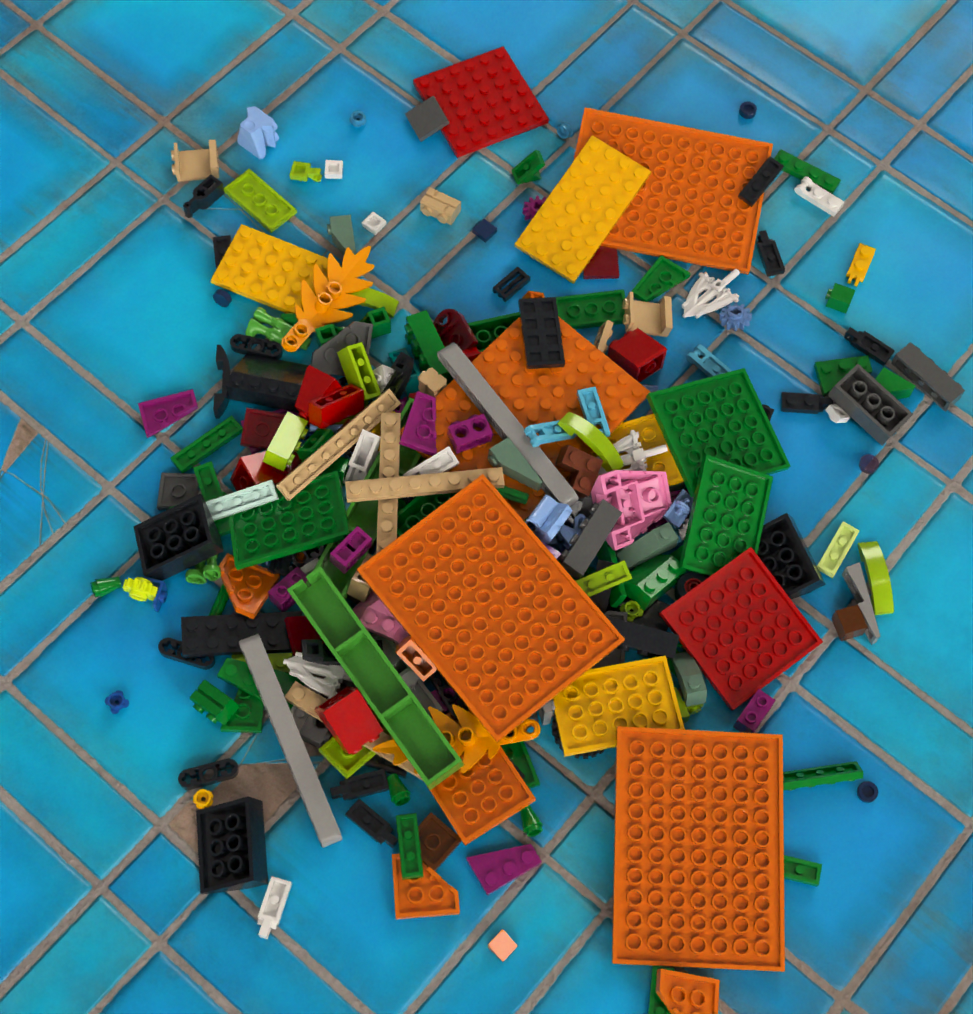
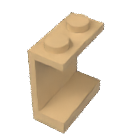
M216 139L209 140V149L179 151L178 144L174 143V150H171L172 161H175V164H172V173L176 175L178 182L205 180L211 174L216 178H220Z
M629 292L628 296L623 299L622 308L625 309L623 316L625 332L639 328L647 335L661 337L669 335L673 328L671 297L664 296L659 304L636 301L633 299V292Z

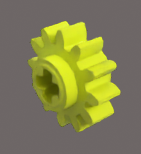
M136 577L134 580L131 578L125 579L122 587L123 591L129 592L131 598L143 602L147 599L153 601L158 592V587L153 586L150 580L142 577Z

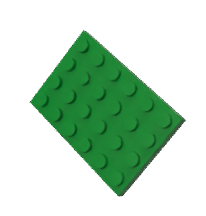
M703 455L679 568L710 577L750 547L757 554L773 476L710 455Z
M338 470L317 476L289 501L276 488L278 500L228 516L236 569L240 570L345 539L350 534Z

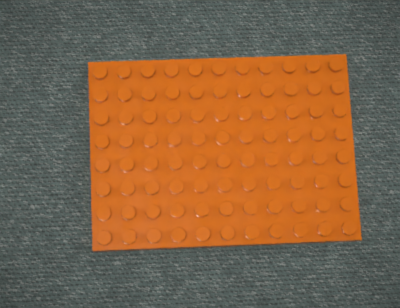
M585 107L574 160L593 135L651 171L650 176L601 246L655 257L662 255L671 260L731 272L734 269H738L740 273L749 275L764 193L753 207L741 200L738 195L769 156H771L773 144Z
M520 317L471 362L524 428L533 424L561 420L568 412L584 418L576 394L577 390L596 386L611 435L646 399L647 394L650 393L648 389L560 317L559 324L565 360L564 367L526 368ZM453 379L435 396L437 453L449 446L460 464L447 472L496 468L492 467L489 463L488 453L491 447L503 441V439L490 423L489 425L493 432L491 442L458 454L453 449L447 435L448 426L455 421L461 422L467 420L472 415L482 414L455 379ZM595 425V427L601 429L600 425ZM404 427L400 430V437L402 436ZM480 427L474 428L476 431L482 430ZM461 433L456 434L458 437H464ZM577 435L574 439L551 442L539 446L565 479L571 475V472L555 465L561 447L571 445L590 455L594 452ZM417 451L426 460L432 457L428 454ZM503 474L506 487L529 494L525 505L504 498L524 521L546 493L542 488L536 491Z
M484 474L357 568L360 576L408 635L424 651L439 673L496 743L625 641V638Z
M617 726L612 964L785 972L783 735Z

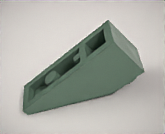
M351 215L329 217L330 224H327L328 235H332V242L343 256L347 247L355 255L356 248Z
M509 437L489 449L488 461L492 467H502L503 474L536 491L541 490L543 481Z
M668 522L653 529L618 552L616 557L619 562L625 560L630 570L675 548L679 538Z
M688 652L675 654L674 659L671 660L686 707L706 703L707 688L696 661Z

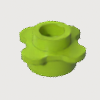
M630 600L620 607L621 612H628V622L634 621V618L641 617L644 613L636 601Z

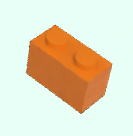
M408 635L396 646V654L423 682L437 670L411 636Z

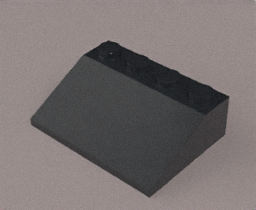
M247 353L233 369L226 384L229 399L300 413L296 409L295 404L309 365Z
M202 494L192 497L134 526L143 575L149 578L163 581L224 551L220 534Z
M788 513L763 525L757 555L790 599L808 594L826 585L794 519Z
M248 796L197 810L200 894L250 889L268 884L263 801Z

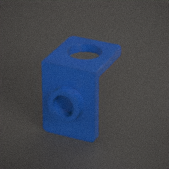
M143 576V578L155 583L153 586L158 587L153 607L156 612H159L162 603H165L167 599L166 584L164 581Z

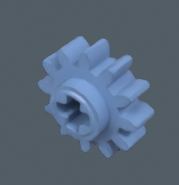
M735 302L733 306L728 304L727 309L721 308L719 320L721 321V326L727 325V330L734 328L736 332L737 328L744 330V325L750 326L752 313H750V308L744 309V304L739 306Z

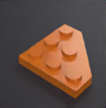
M227 553L219 564L221 569L220 577L235 611L254 619L269 597L268 591L280 580V574H272L267 568L259 565L237 570L234 564V556Z
M400 853L392 854L396 920L460 915L459 895L453 886H450L439 874L423 862V877L402 880Z
M666 969L657 970L656 993L671 1014H718L719 979Z

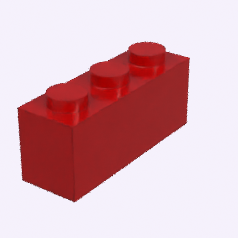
M349 384L308 402L309 423L324 429L363 411L364 390Z

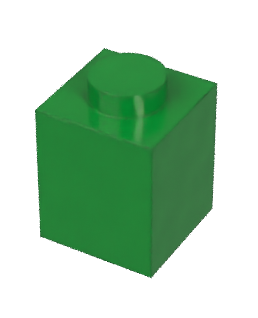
M835 283L833 289L829 288L825 299H828L826 307L846 314L855 290Z

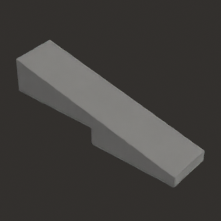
M858 562L846 567L842 576L860 608L868 627L865 634L872 645L880 638V633L861 564Z

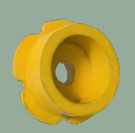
M200 789L193 796V803L196 804L198 809L208 808L213 804V793L206 789Z

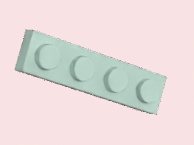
M269 480L207 501L206 504L213 520L216 521L278 500L279 498L273 480Z

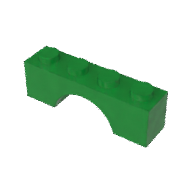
M385 307L367 312L363 319L359 321L373 324L371 339L391 333V321ZM332 323L316 328L315 334L318 346H322L345 327H338Z

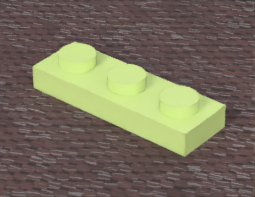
M842 522L817 565L818 570L833 578L860 530Z

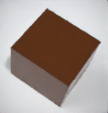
M858 604L836 610L831 618L840 641L861 636L868 628Z

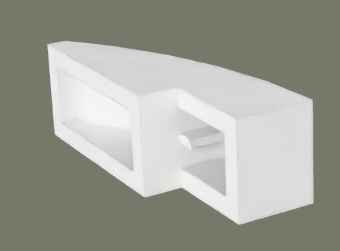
M362 429L348 464L350 467L344 479V484L346 481L365 479L376 459L381 436Z

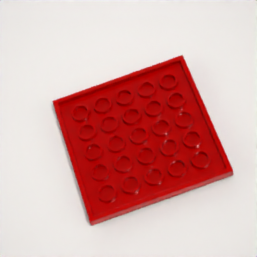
M504 46L413 79V84L422 100L426 101L434 95L450 122L440 130L457 158L549 123L548 116Z
M752 547L659 613L674 634L680 635L679 642L688 654L694 658L700 670L731 711L753 696L758 689L761 690L823 643Z

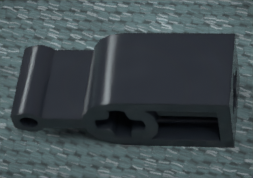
M212 174L193 190L194 197L183 204L185 216L191 218L198 209L204 210L210 207L224 194L223 183Z

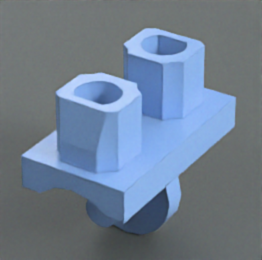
M682 489L663 515V518L676 528H679L691 512L694 497L691 498Z

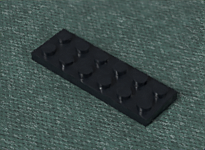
M302 611L258 613L254 619L242 614L181 617L182 657L243 654L239 641L259 634L266 653L292 652L284 619L286 617L302 616Z

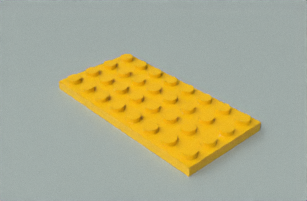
M592 135L515 242L514 247L574 284L646 182L651 171Z

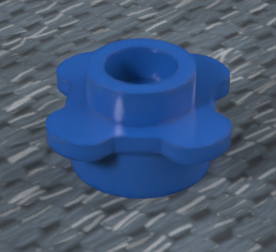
M118 690L105 699V704L110 706L112 714H118L119 710L129 706V701L123 697V692Z

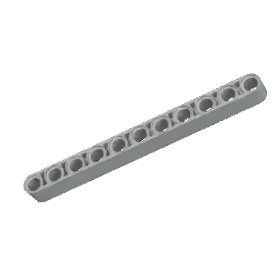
M453 342L438 351L437 356L440 362L478 410L485 415L487 421L503 440L509 437L543 481L541 487L543 491L558 503L568 504L569 506L576 503L579 499L574 489L541 448L531 445L530 437H527L524 433L525 428L459 346Z
M259 634L240 640L241 651L322 848L342 840L341 832Z

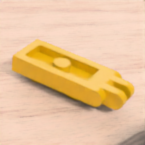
M859 243L846 275L849 277L847 283L851 284L852 279H855L854 286L857 287L859 281H864L875 254V248Z

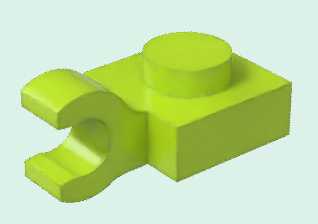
M293 161L290 179L307 182L309 177L314 181L320 182L322 179L321 169L311 168L310 163Z

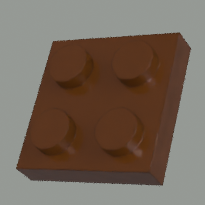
M432 812L418 826L422 862L436 872L462 841L454 831Z

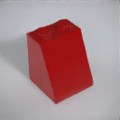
M636 328L625 333L621 339L612 341L609 344L607 356L640 383L663 368L667 349L642 330Z
M311 365L306 369L295 404L296 409L300 412L298 415L308 421V427L311 424L309 423L308 402L342 388L336 378Z
M266 451L240 457L230 481L236 491L269 480H273L275 488H277L276 485L286 476L272 470L273 466L263 462Z
M348 686L314 709L342 750L347 754L352 753L354 755L363 749L362 745L368 741L370 743L374 742L380 737L379 734L384 731L357 688Z

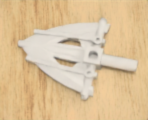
M734 269L724 279L720 280L718 278L716 281L714 277H709L707 272H700L699 279L691 288L687 300L682 304L684 309L682 317L685 319L686 317L695 316L698 319L703 314L723 308L733 301L737 303L739 295L732 294L731 289H727L726 285L740 274L739 270Z
M631 430L630 435L620 439L613 446L618 453L625 451L628 453L620 456L624 466L631 465L630 468L624 470L647 471V463H644L647 461L646 458L668 452L666 444L644 451L643 448H640L642 446L641 442H638V431ZM601 466L598 474L607 473V471Z
M296 652L294 657L284 659L283 664H286L290 669L289 675L297 677L308 687L328 696V699L338 693L336 691L340 689V684L343 680L352 681L341 665L328 666L303 660L301 652ZM312 674L319 675V676H323V677H325V678H324V679L317 678V677H314Z

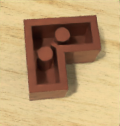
M571 445L561 447L555 465L571 472L568 483L578 497L585 498L590 496L603 460Z

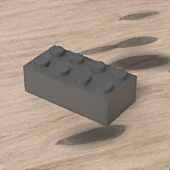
M859 364L848 372L828 394L838 406L882 446L913 415Z

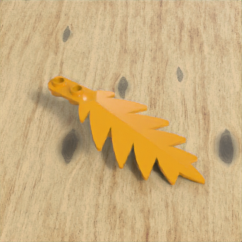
M371 246L363 248L355 255L347 247L342 261V268L332 253H329L327 278L318 265L314 264L313 285L315 294L307 282L302 280V309L295 305V315L298 322L282 338L281 346L284 350L295 352L315 332L316 328L345 321L353 317V313L337 309L353 307L366 301V298L351 295L350 293L359 292L373 285L371 281L358 278L375 267L373 264L365 263Z
M455 704L452 705L461 725L460 727L441 711L431 706L428 707L434 723L458 756L461 757L464 753V766L461 767V773L463 774L471 769L484 756L487 750L488 758L492 759L497 754L500 745L533 740L539 736L541 731L540 725L536 720L526 719L513 730V736L508 737L506 735L496 743L479 720L467 710ZM529 727H534L532 733L527 732ZM394 739L373 747L375 752L394 754V766L408 761Z

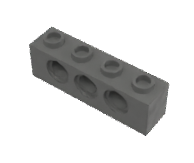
M343 680L340 684V687L344 688L348 686L357 688L352 681ZM320 693L322 697L328 699V696H325ZM308 715L299 733L304 742L320 748L332 738V734L326 726L318 728L317 724L321 721Z

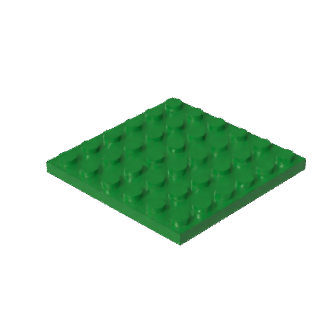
M745 368L651 392L646 396L691 498L695 494L703 455H710L767 475L788 470L791 467Z

